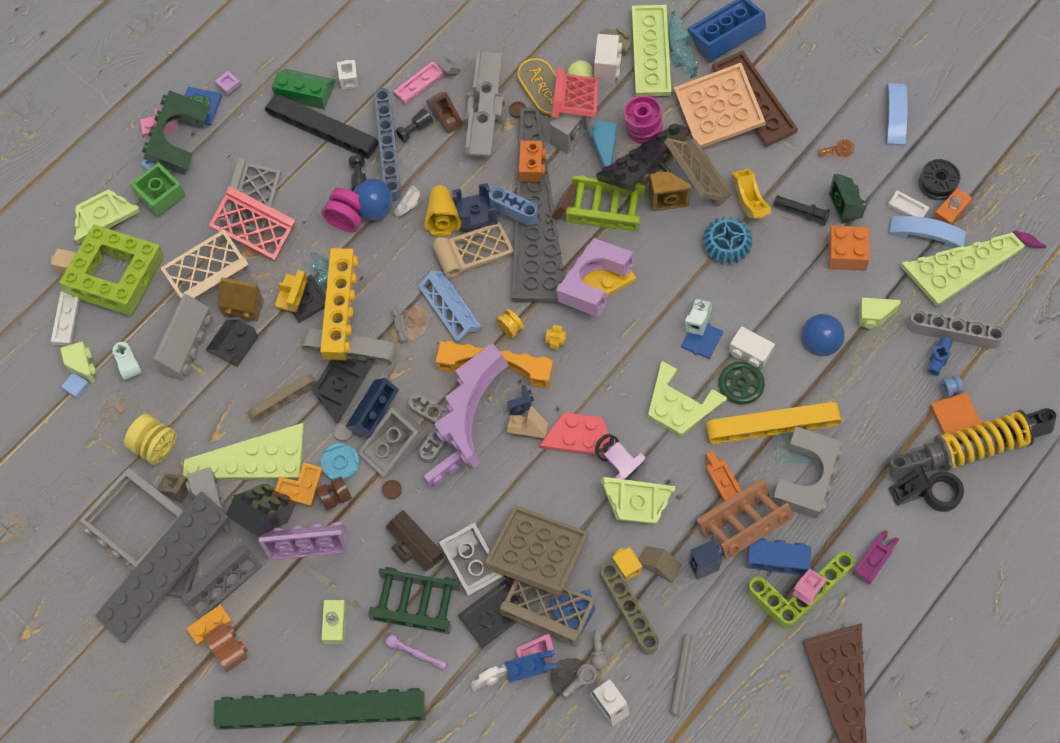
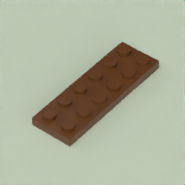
M743 50L712 64V69L714 72L742 63L766 125L754 130L766 147L797 133L798 128Z

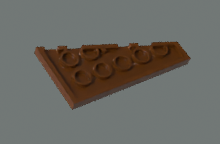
M862 623L803 640V646L838 742L867 743Z

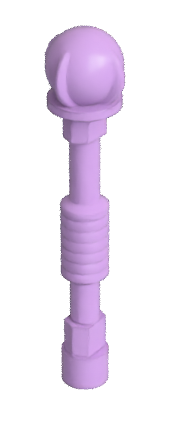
M389 635L385 640L386 645L394 648V650L397 648L403 649L418 659L433 663L434 666L445 670L447 667V662L437 658L434 659L417 648L413 649L405 645L395 635Z

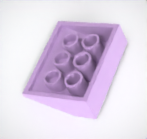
M340 522L332 523L329 526L315 524L308 528L294 526L288 530L275 528L259 537V543L270 561L349 553L348 529L346 524Z

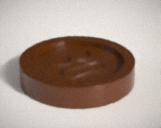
M520 101L513 102L509 106L510 115L514 118H520V109L526 108V105Z
M388 480L383 484L382 492L386 498L396 499L401 495L402 487L398 481Z

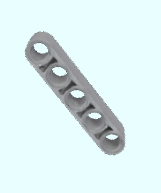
M925 310L913 311L907 324L908 329L913 333L937 338L947 337L952 341L994 349L1000 346L1005 336L1004 328L999 325Z
M306 330L302 344L304 351L321 355L322 330ZM354 335L348 336L350 353H347L346 359H356V361L373 359L375 364H392L396 349L394 343ZM337 336V337H335L333 340H334V341H337V340H339L341 337H340V336Z

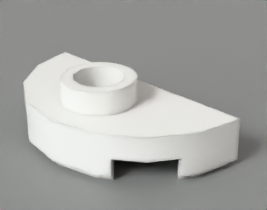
M415 186L409 188L393 211V214L397 217L407 213L418 204L417 200L420 196V191Z
M502 664L499 668L494 666L479 674V679L471 681L470 686L473 692L485 685L492 686L499 681L498 678L508 674L506 665Z

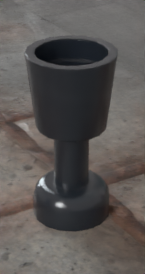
M424 108L411 119L412 123L405 129L399 127L395 130L402 142L406 143L410 139L409 134L415 129L421 130L433 123L431 115Z
M353 155L348 159L349 166L354 168L355 172L351 177V191H354L359 183L367 180L366 175L361 171L365 164V159L361 155Z

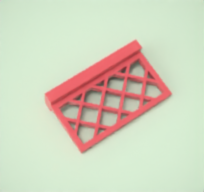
M557 67L552 117L559 118V112L596 117L599 78L564 74V68Z
M229 186L225 197L208 226L218 232L223 229H229L230 232L226 231L230 238L275 261L296 223L294 219ZM229 200L235 203L237 210L226 213L224 206ZM249 210L252 212L253 218L242 221L240 212ZM238 213L241 222L230 225L227 216ZM225 216L228 226L221 228L216 226L215 222L217 219ZM263 218L268 220L270 227L259 230L256 220ZM254 221L257 230L246 233L244 224ZM242 225L244 234L234 235L231 228ZM281 227L286 230L283 236L275 238L274 228ZM271 230L273 239L263 242L260 233ZM258 233L261 243L254 245L249 243L248 236ZM275 242L276 250L274 254L267 252L264 245Z

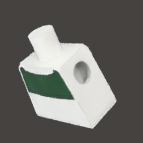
M610 679L590 693V696L612 727L630 715L626 700Z

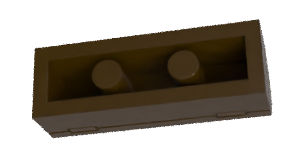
M404 510L397 514L395 519L393 518L386 526V530L397 541L391 549L404 563L413 558L426 572L444 558L443 552ZM403 545L410 551L408 554L401 548Z

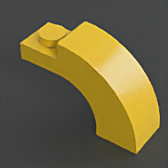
M749 168L733 172L732 178L736 194L748 218L760 219L771 214V207L760 195L755 174Z

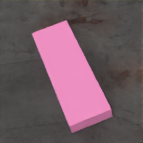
M432 61L394 90V95L404 105H407L442 78L445 72Z

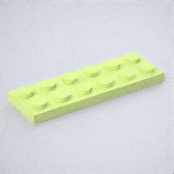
M667 5L632 6L635 95L671 96Z

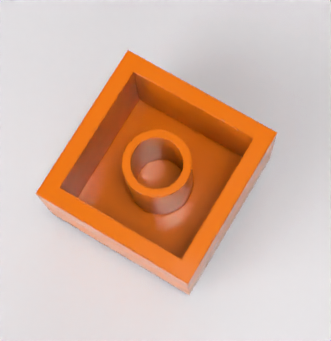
M831 225L828 235V269L866 271L869 263V227Z

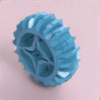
M723 216L722 221L716 218L715 223L710 222L709 227L705 228V233L703 234L705 252L710 253V259L716 257V262L723 260L722 262L725 264L726 261H729L732 265L734 260L739 263L741 258L745 259L747 254L750 253V247L753 245V235L750 233V227H746L745 222L740 224L739 218L734 221L732 216L729 220H726Z

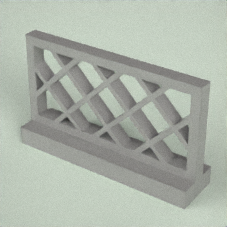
M238 158L230 186L246 194L243 187L251 184L254 190L246 195L252 196L257 193L261 199L259 202L272 207L281 170L247 163L246 159ZM248 169L256 170L258 175L250 178L247 174ZM267 174L276 175L275 179L267 182L264 176ZM261 178L265 184L257 188L253 182ZM268 188L271 194L263 198L260 191ZM229 200L224 206L226 213L237 209L235 203ZM248 210L240 212L244 220H248V218L244 214V212ZM238 213L227 216L230 225L235 224L233 220L239 216ZM225 216L220 218L221 227L228 226ZM260 219L262 226L261 228H259V230L266 228V224L268 221L266 219ZM251 222L244 224L245 230L248 232L257 230L256 227L252 226ZM242 225L232 227L235 229L243 230Z

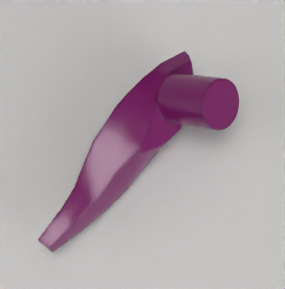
M1017 230L1012 232L1027 246L1046 248L1045 244L1039 242L1031 234Z

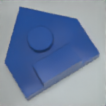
M590 589L580 592L592 598ZM566 595L557 599L559 604L569 601L570 597ZM555 599L550 600L552 607L557 605ZM584 600L575 602L578 612L587 609L589 603ZM572 604L561 608L565 617L576 613ZM595 605L593 606L589 614V617L584 625L581 634L583 633L585 627L587 626L589 620L595 612ZM559 609L553 611L556 620L562 618ZM578 617L567 620L570 628L578 629L580 624Z

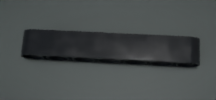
M274 94L265 107V111L270 116L352 153L361 155L364 158L369 159L379 144L375 137L278 94Z

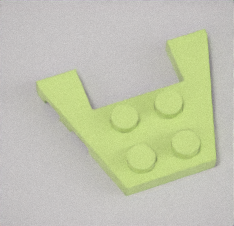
M662 361L648 418L675 434L683 436L700 423V420L710 415L720 405H723L727 401V397L712 389L703 404L694 401L668 386L677 373V369Z

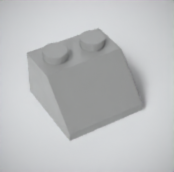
M559 113V118L553 117L549 123L550 144L569 154L587 132L589 116Z

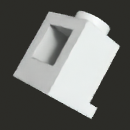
M355 60L337 62L341 89L359 87Z

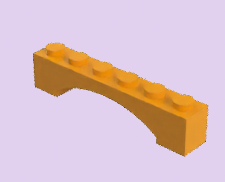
M440 341L436 358L437 370L456 373V369L487 347L478 348L471 344L460 345L453 341ZM507 350L499 351L509 364L506 368L523 375L530 381V386L549 389L553 372V360L547 357H532L525 353L514 354Z

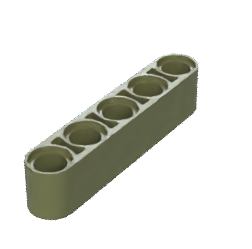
M605 562L600 572L602 583L641 652L645 655H653L658 649V636L619 567L613 562ZM607 570H612L615 574L611 577H608L604 574V572ZM621 587L625 592L617 594L614 592V589ZM632 605L635 609L627 612L624 606ZM641 622L645 627L639 630L634 627V624ZM651 640L655 645L653 647H646L644 641Z

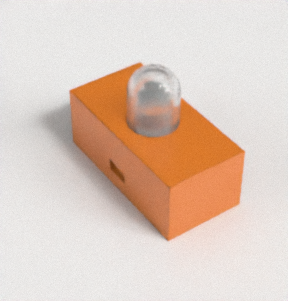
M957 188L935 212L933 219L953 225L969 207L972 197Z

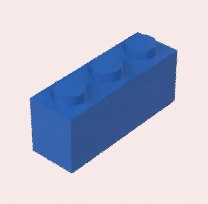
M761 538L748 546L746 568L805 575L810 569L811 546H806L804 543L787 544L783 540L771 542Z

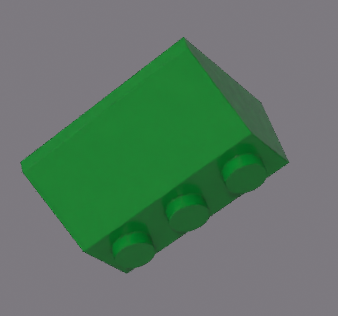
M284 69L277 72L272 84L273 94L281 95L301 105L325 110L336 80Z

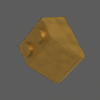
M670 172L650 174L649 197L653 212L689 206L691 191L689 183Z
M221 277L218 307L221 313L229 318L234 316L245 321H258L264 303L258 285Z

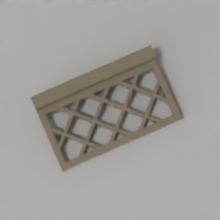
M670 138L664 141L702 198L713 199L715 204L720 206L733 194L696 139L692 138L688 143Z
M515 579L505 602L503 601L500 607V612L502 616L544 634H550L551 637L576 647L596 599L564 587L562 592L567 593L570 600L559 604L555 594L548 593L541 596L537 587L529 585L522 588L520 581ZM535 588L538 597L527 601L524 592ZM522 594L525 602L518 605L510 602L514 595ZM554 596L557 605L546 609L543 599ZM584 600L589 603L587 609L578 612L575 602ZM540 601L543 610L537 613L532 612L529 605ZM572 604L576 613L565 617L561 608ZM559 609L562 618L556 621L551 620L548 612ZM578 617L580 622L578 629L570 628L567 620Z

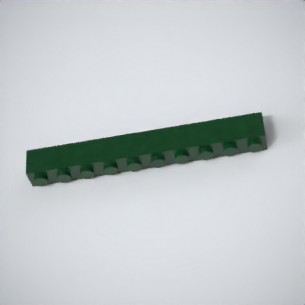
M410 688L405 692H400L399 689H389L384 693H379L378 690H368L362 694H358L357 691H347L341 695H337L336 692H326L325 695L319 696L316 693H305L304 696L297 697L295 694H284L283 697L276 698L274 695H263L262 698L242 696V699L221 697V700L214 701V726L217 730L426 720V697L424 691H420L419 688Z

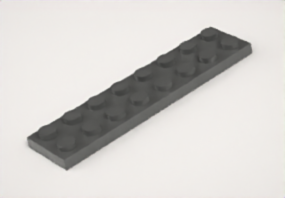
M200 491L95 616L121 642L126 643L230 519L226 512L204 492Z

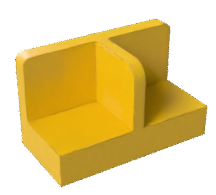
M298 270L296 276L286 274L283 283L279 282L280 292L275 303L276 308L297 312L308 281L305 271Z

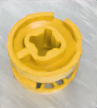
M506 309L502 316L499 315L495 319V322H499L497 324L499 329L507 333L506 336L511 339L517 335L518 331L524 329L520 318L510 309Z

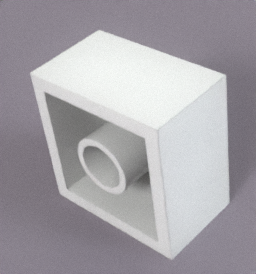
M598 34L594 78H599L598 84L615 85L616 78L619 79L622 56V43H619V35Z

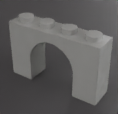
M795 427L787 451L813 460L819 468L820 480L811 486H800L779 479L772 501L778 506L788 503L791 510L817 519L819 513L824 512L827 504L824 501V497L829 495L832 487L829 481L830 477L834 478L837 466H834L835 461L839 460L843 449H840L841 441Z

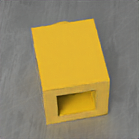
M630 547L626 549L621 548L613 554L612 562L619 567L626 582L642 573L643 566Z

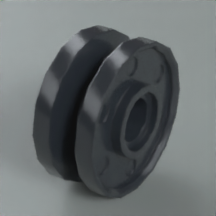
M944 159L929 161L924 166L918 181L919 188L928 198L934 200L948 199L959 185L961 179L960 171L953 163Z

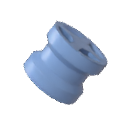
M953 375L950 379H941V388L946 397H951L954 393H963V383L958 375Z

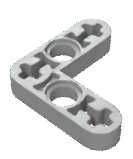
M415 394L409 399L410 410L434 425L450 413L449 410L423 395ZM420 401L423 407L420 405L415 407L414 402L418 403ZM431 409H437L439 414L436 417H430L428 412ZM436 426L419 450L421 460L426 463L434 462L448 443L446 440L444 442L434 440L436 432L439 431ZM432 448V455H427L426 457L424 451L428 452Z

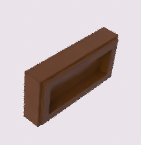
M571 184L565 190L551 217L557 220L565 213L575 194L576 186Z

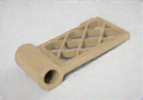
M500 222L450 239L439 237L432 244V248L446 278H455L463 271L514 254V250ZM498 229L500 232L499 238L490 236V232ZM480 236L484 239L480 244L472 241L473 237ZM487 239L496 242L494 248L484 245ZM462 241L467 243L463 250L458 248L455 243ZM498 244H502L508 250L501 252L496 249ZM470 245L479 248L477 254L467 251ZM482 249L491 252L490 256L486 258L479 256ZM467 255L474 258L473 262L464 264V256Z

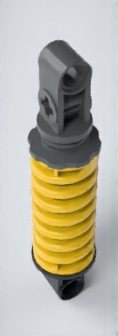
M1043 408L1029 414H1025L1022 410H1017L1010 414V416L1004 415L1000 419L994 418L991 422L984 421L981 425L975 424L971 428L965 427L961 431L955 430L952 434L936 435L932 444L926 443L922 447L894 454L890 458L889 474L892 478L901 480L918 469H924L926 472L942 467L945 471H950L956 468V464L963 466L965 460L968 463H973L975 457L978 460H983L985 454L988 457H992L995 452L1002 454L1004 449L1012 451L1014 444L1018 448L1032 446L1034 438L1050 434L1054 431L1057 417L1056 412L1049 408Z

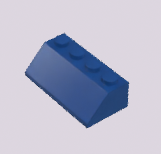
M735 0L688 27V32L698 51L706 59L712 61L766 29L765 12L750 0Z

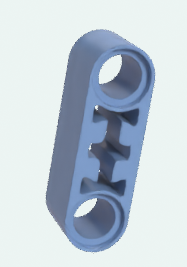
M494 187L490 190L491 208L492 204H495L498 212L528 226L537 223L538 207L535 203L501 187Z

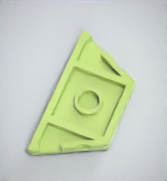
M108 189L76 205V236H74V239L79 244L84 241L93 224L108 229L141 211L137 205L130 204L125 198L117 196Z
M608 477L601 478L615 517L621 521L656 524L661 517L662 510L665 509L668 503L667 501L671 493L675 490V486Z

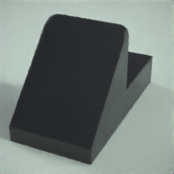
M918 469L889 487V490L896 505L899 506L924 497L923 492L932 486L924 469Z

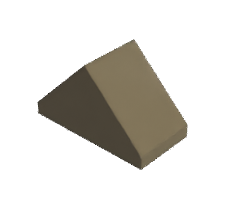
M165 474L157 490L163 495L183 503L189 493L186 486L188 479L184 475Z
M649 546L645 547L638 559L643 568L671 583L682 566L665 549Z

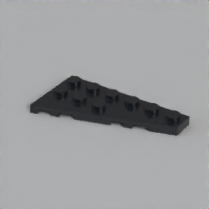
M679 124L670 125L663 132L657 133L652 139L643 142L638 148L632 149L627 155L618 158L616 162L604 167L602 171L596 174L597 180L634 192L637 183H642L645 180L644 176L651 174L664 160V155L671 152L664 141L667 138L682 141L688 134L687 127Z

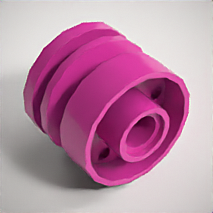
M645 95L636 96L625 105L624 119L626 131L631 140L643 143L655 137L657 133L662 132V109L660 103L655 98Z

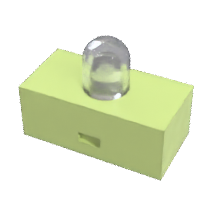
M324 600L321 639L323 644H344L346 603L344 600Z

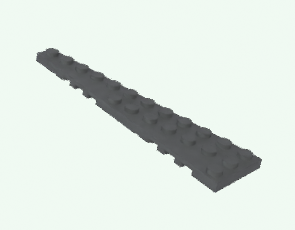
M521 108L517 195L537 205L538 221L536 224L528 226L515 220L512 301L558 302L556 289L565 277L556 219L551 217L554 212L546 159H542V164H545V175H541V182L519 181L521 141H543L539 109Z

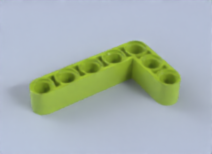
M841 552L818 573L825 579H827L825 574H832L835 579H827L820 590L821 593L816 596L811 605L806 604V607L798 606L797 601L800 599L796 596L788 602L762 577H754L750 581L748 595L781 628L790 629L851 571L855 561L854 557L849 552ZM844 560L849 566L844 567L840 565L839 561ZM759 585L762 587L763 591L756 592L753 589V586ZM770 599L775 600L778 605L770 606L767 601ZM789 614L793 620L786 621L782 615Z

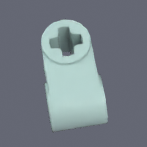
M125 342L116 343L113 346V354L123 380L125 381L141 374L142 371L129 345Z

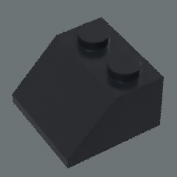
M238 319L226 320L205 350L238 367L258 336L254 327Z

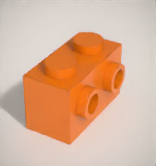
M521 141L519 181L541 182V175H545V164H542V159H546V148H543V141Z

